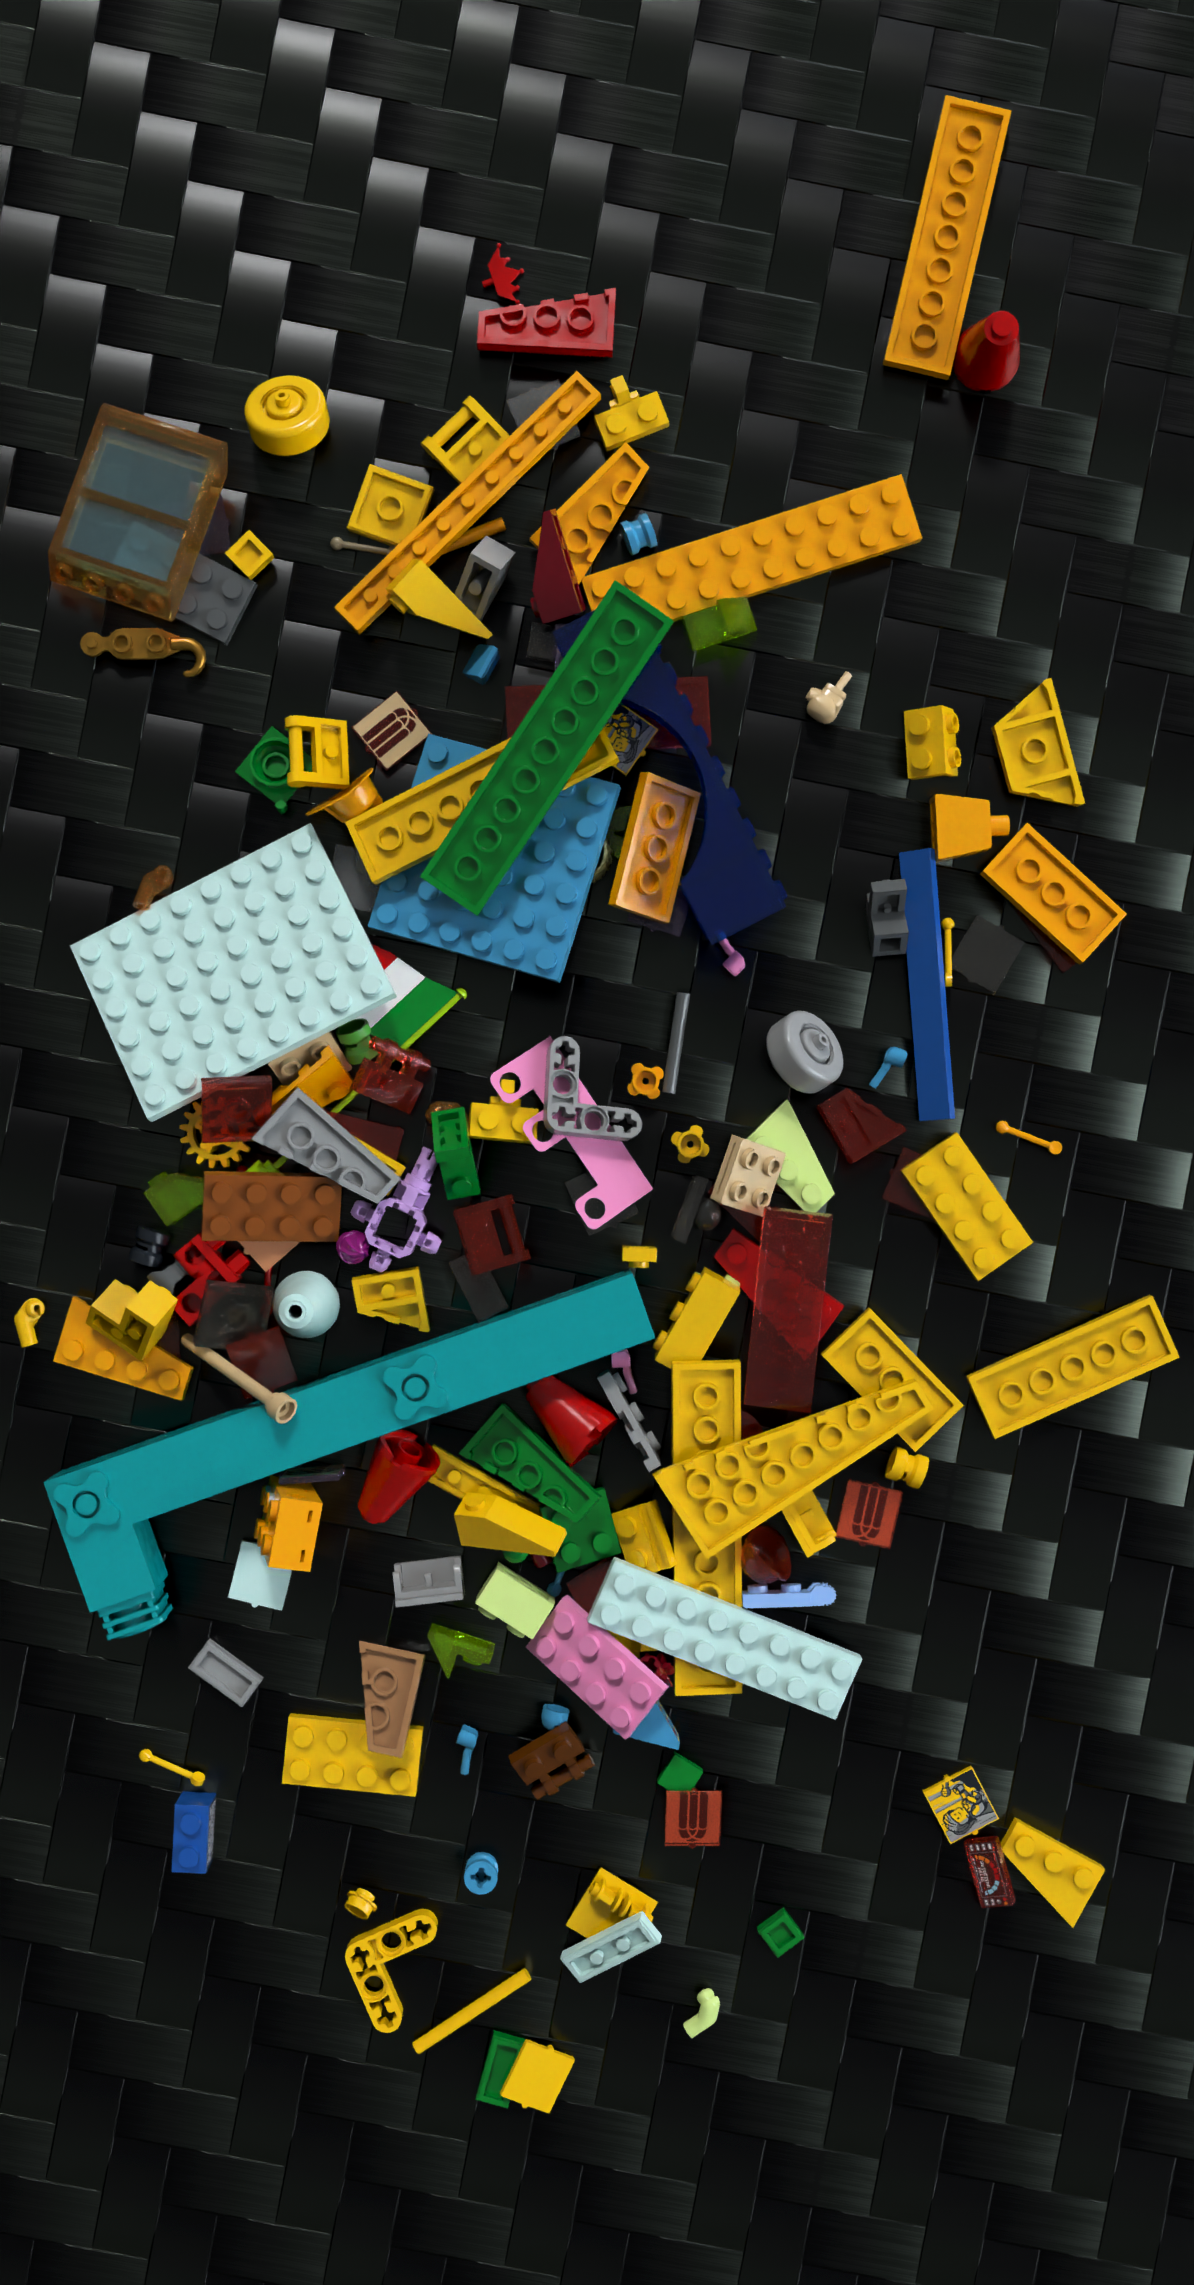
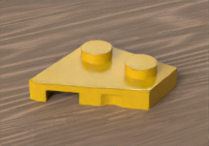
M419 1266L352 1277L351 1281L357 1313L371 1317L379 1316L388 1322L398 1325L399 1323L419 1328V1331L422 1332L430 1331Z

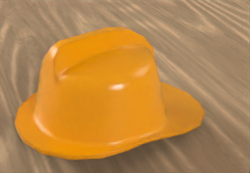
M370 768L353 781L347 789L319 803L306 812L305 815L309 816L324 809L340 822L345 823L382 804L383 800L369 777L374 769Z

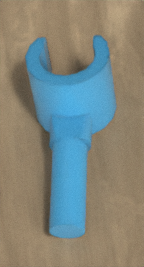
M895 1046L888 1048L881 1068L869 1085L876 1089L891 1065L902 1068L907 1058V1052Z
M465 1724L462 1726L456 1740L457 1744L465 1747L460 1771L463 1775L469 1774L471 1754L478 1738V1731Z

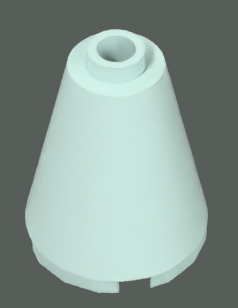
M313 1271L293 1273L286 1277L275 1290L272 1301L275 1319L282 1329L293 1336L300 1338L319 1336L331 1328L337 1320L340 1310L339 1293L323 1274ZM297 1305L301 1307L302 1312L298 1310Z

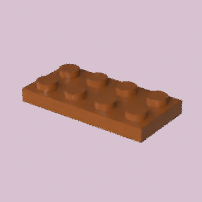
M204 1171L202 1241L337 1242L340 1228L342 1185L318 1173Z

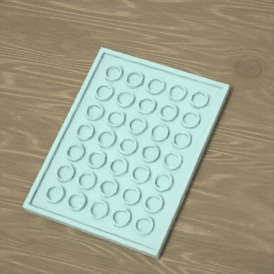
M311 823L70 945L143 1111L151 1122L397 997Z

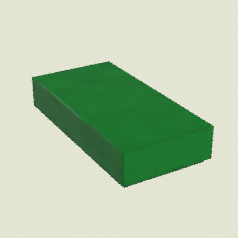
M494 2030L475 2100L508 2109L510 2099L502 2097L500 2091L525 2041L524 2038Z

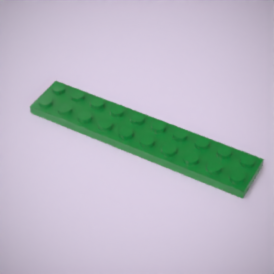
M615 580L420 875L422 879L476 916L480 914L673 625L674 621L618 581Z

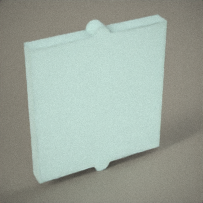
M243 1539L228 1598L252 1603L251 1605L254 1608L260 1605L282 1611L292 1570L268 1567L264 1556L261 1555V1548L257 1547V1543Z

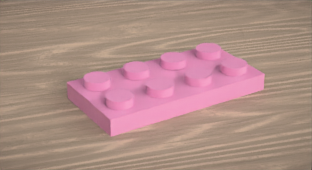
M566 1595L559 1601L526 1648L626 1740L633 1734L669 1686L606 1629L588 1623L587 1617L589 1614L569 1595Z

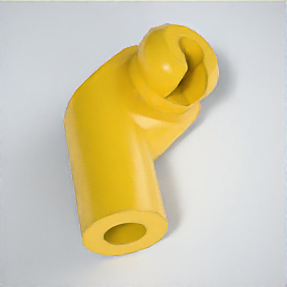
M37 1298L26 1300L14 1317L21 1348L38 1343L34 1326L43 1315L45 1305Z

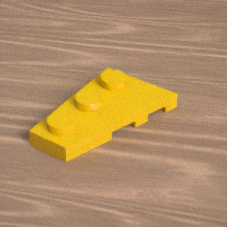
M1014 1818L999 1848L1073 1928L1105 1871L1104 1867L1025 1822Z

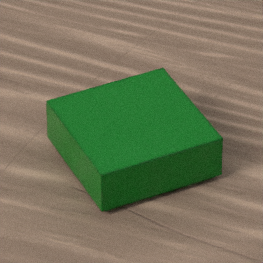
M674 1751L657 1778V1783L671 1792H691L701 1777L703 1768ZM680 1793V1797L687 1800L688 1793Z
M784 1907L757 1926L759 1934L777 1958L804 1939L803 1932Z

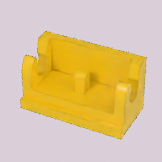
M813 1490L781 1510L807 1558L836 1541L835 1536L837 1534Z

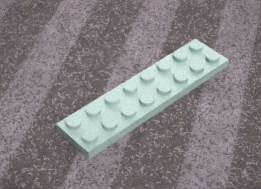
M613 1557L587 1617L588 1623L834 1720L837 1718L862 1662V1657L858 1653L616 1557Z

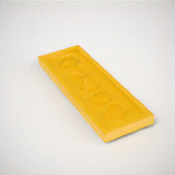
M1147 1295L967 1375L966 1378L992 1437L997 1439L1180 1357L1154 1297Z

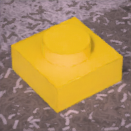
M250 530L225 552L232 563L250 580L275 558L273 553Z
M622 1246V1261H629V1267L649 1268V1262H656V1247Z

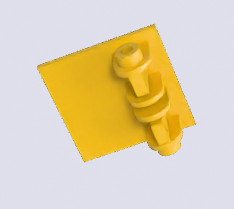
M600 1867L568 1919L566 1926L589 1938L640 1911H643L652 1922L653 1916L651 1913L658 1901Z

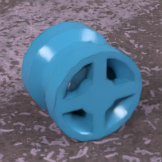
M646 513L640 514L635 521L629 522L626 520L620 523L624 541L631 555L639 553L640 548L645 546L650 548L657 546L656 535Z
M477 1852L467 1860L464 1882L472 1893L478 1895L487 1894L496 1886L499 1868L495 1857L486 1852Z

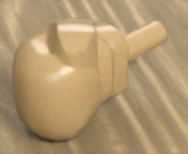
M845 671L835 686L827 683L822 690L814 687L811 688L805 697L808 700L807 713L820 723L828 724L833 722L843 706V701L846 699V693L842 690L852 675Z

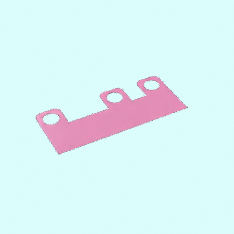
M551 1036L491 1075L490 1082L504 1102L513 1103L534 1089L544 1104L546 1055L548 1047L554 1041ZM558 1049L556 1053L561 1054L562 1060L561 1065L558 1068L554 1067V1070L564 1069V1061L566 1059L560 1049ZM508 1072L516 1074L521 1082L520 1089L513 1094L504 1092L500 1086L501 1076ZM556 1077L553 1081V1087L558 1093L566 1094L570 1090V1083L564 1077ZM579 1079L578 1103L597 1105ZM544 1110L523 1124L524 1133L534 1148L540 1152L546 1151L566 1137L598 1184L577 1199L575 1203L576 1210L589 1228H599L653 1190V1187L622 1141L553 1134L549 1141L540 1142L533 1136L532 1128L536 1122L543 1121ZM559 1110L552 1116V1119L558 1120V1126H561L565 1121H576L579 1112L576 1111V1115L573 1118H566L562 1116V1111ZM594 1113L585 1115L584 1122L587 1128L594 1131L601 1127V1120L598 1115ZM609 1124V1126H608V1128H607V1132H610V1131H609V1128L611 1127L610 1124ZM591 1198H598L605 1205V1213L600 1219H591L585 1213V1203Z

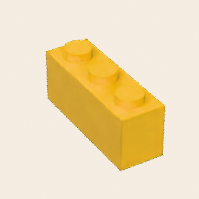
M706 1267L703 1268L701 1274L695 1272L692 1275L685 1289L690 1292L684 1303L677 1302L669 1317L673 1321L668 1332L661 1330L652 1348L657 1350L655 1361L670 1369L671 1361L702 1360L740 1294L739 1286Z

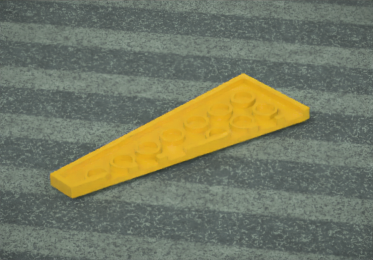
M910 1379L659 1469L652 1473L705 1558L709 1559L934 1408L919 1383L915 1379Z

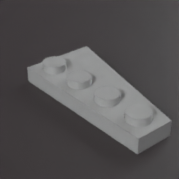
M299 1087L293 1091L251 1138L377 1204L401 1179Z

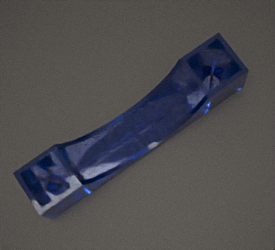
M595 610L553 632L555 644L563 658ZM659 644L619 705L641 712L666 728L684 748L699 777L704 800L703 835L696 858L686 876L679 883V887L708 944L714 945L785 908L786 905L783 900L788 898L780 880L773 881L767 869L772 867L771 861L764 849L757 850L752 840L757 834L748 817L742 820L737 810L741 805L740 800L732 786L727 789L721 779L725 774L724 768L716 755L712 758L710 757L706 749L708 743H710L701 724L694 725L690 717L693 715L692 712H694L693 707L685 693L678 694L675 688L678 678L669 661L663 664L659 656L662 646Z

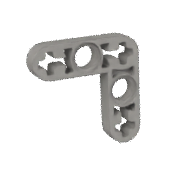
M568 1036L556 1038L548 1047L546 1055L543 1121L546 1129L556 1135L613 1141H629L637 1136L642 1128V1120L634 1110L578 1103L579 1045L573 1038ZM564 1045L565 1051L571 1052V1055L565 1059L564 1069L554 1070V1067L558 1068L561 1065L562 1060L561 1054L556 1053V1050ZM556 1077H564L570 1083L568 1093L560 1094L554 1089L553 1081ZM560 1110L563 1117L573 1118L576 1115V1111L579 1112L576 1121H565L561 1126H558V1120L552 1119V1116ZM594 1113L599 1116L601 1127L598 1130L593 1131L586 1127L584 1122L586 1114ZM624 1117L627 1118V1123L633 1126V1128L625 1133L622 1126L613 1125L609 1128L610 1132H607L609 1122L618 1123Z

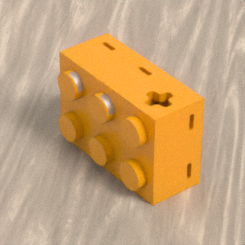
M270 1476L269 1484L263 1485L260 1496V1505L264 1506L262 1519L257 1518L255 1523L254 1539H257V1547L261 1548V1555L264 1556L268 1567L310 1572L323 1503L310 1481Z

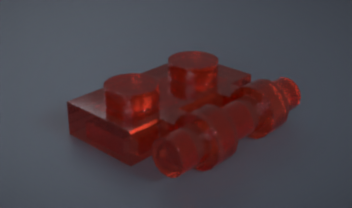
M374 1036L369 1042V1048L377 1051L378 1057L375 1062L364 1057L350 1088L355 1092L410 1114L424 1083L414 1079L418 1070L427 1072L431 1066V1061L422 1057V1053L411 1048L406 1050L399 1047L398 1043L392 1039H381ZM394 1059L402 1062L403 1066L400 1072L390 1068Z

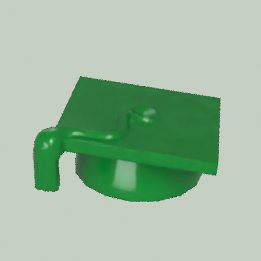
M271 726L235 773L274 802L280 814L287 812L288 807L286 803L299 789L287 785V773L290 772L289 739ZM303 751L304 771L312 772V757Z

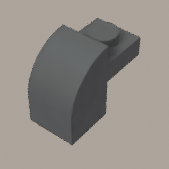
M905 879L871 882L870 893L866 894V915L872 957L906 954L909 931L904 912L907 895Z

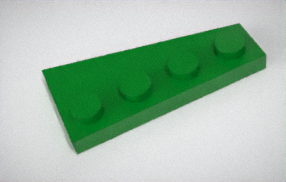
M501 1404L459 1452L461 1456L483 1466V1469L512 1483L514 1487L523 1492L526 1491L538 1498L543 1504L576 1523L580 1522L602 1497L507 1404Z

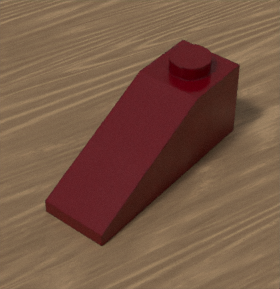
M556 508L543 512L532 589L534 597L530 599L535 617H541L543 624L580 613L586 609Z

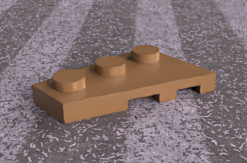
M359 1641L368 1751L403 1758L426 1655Z

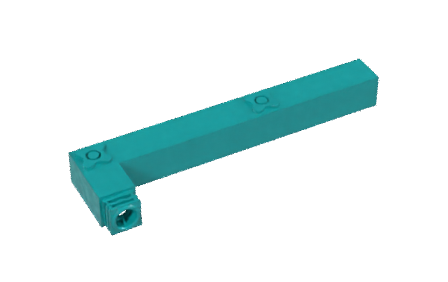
M631 1269L284 1391L283 1393H286L297 1402V1411L287 1423H277L267 1415L265 1404L261 1401H256L61 1470L43 1483L89 1612L97 1611L99 1618L103 1617L104 1622L102 1626L103 1629L107 1628V1640L136 1635L157 1626L167 1619L168 1614L173 1609L172 1604L167 1602L169 1598L168 1593H164L163 1590L165 1587L164 1579L168 1576V1572L149 1518L655 1339V1335Z

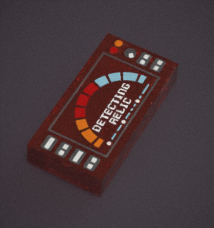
M999 1837L966 1839L964 1848L981 1908L1013 1906L1016 1898Z

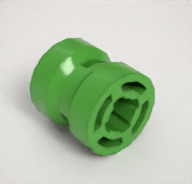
M366 1019L351 1020L339 1026L336 1030L339 1042L344 1044L346 1048L344 1055L349 1064L365 1063L376 1057L379 1053L376 1041L370 1038L371 1028Z

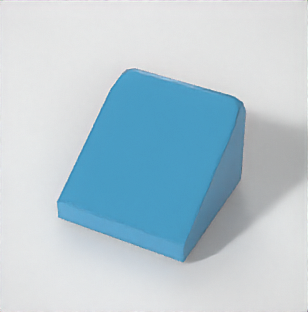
M477 645L463 670V674L481 685L486 684L500 659L498 648L490 645Z

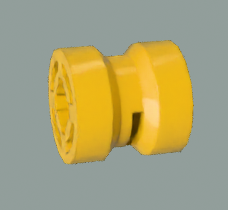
M895 1446L887 1462L885 1477L893 1481L902 1479L906 1481L908 1486L919 1489L928 1470L929 1458L920 1454L915 1456L909 1455L906 1449Z

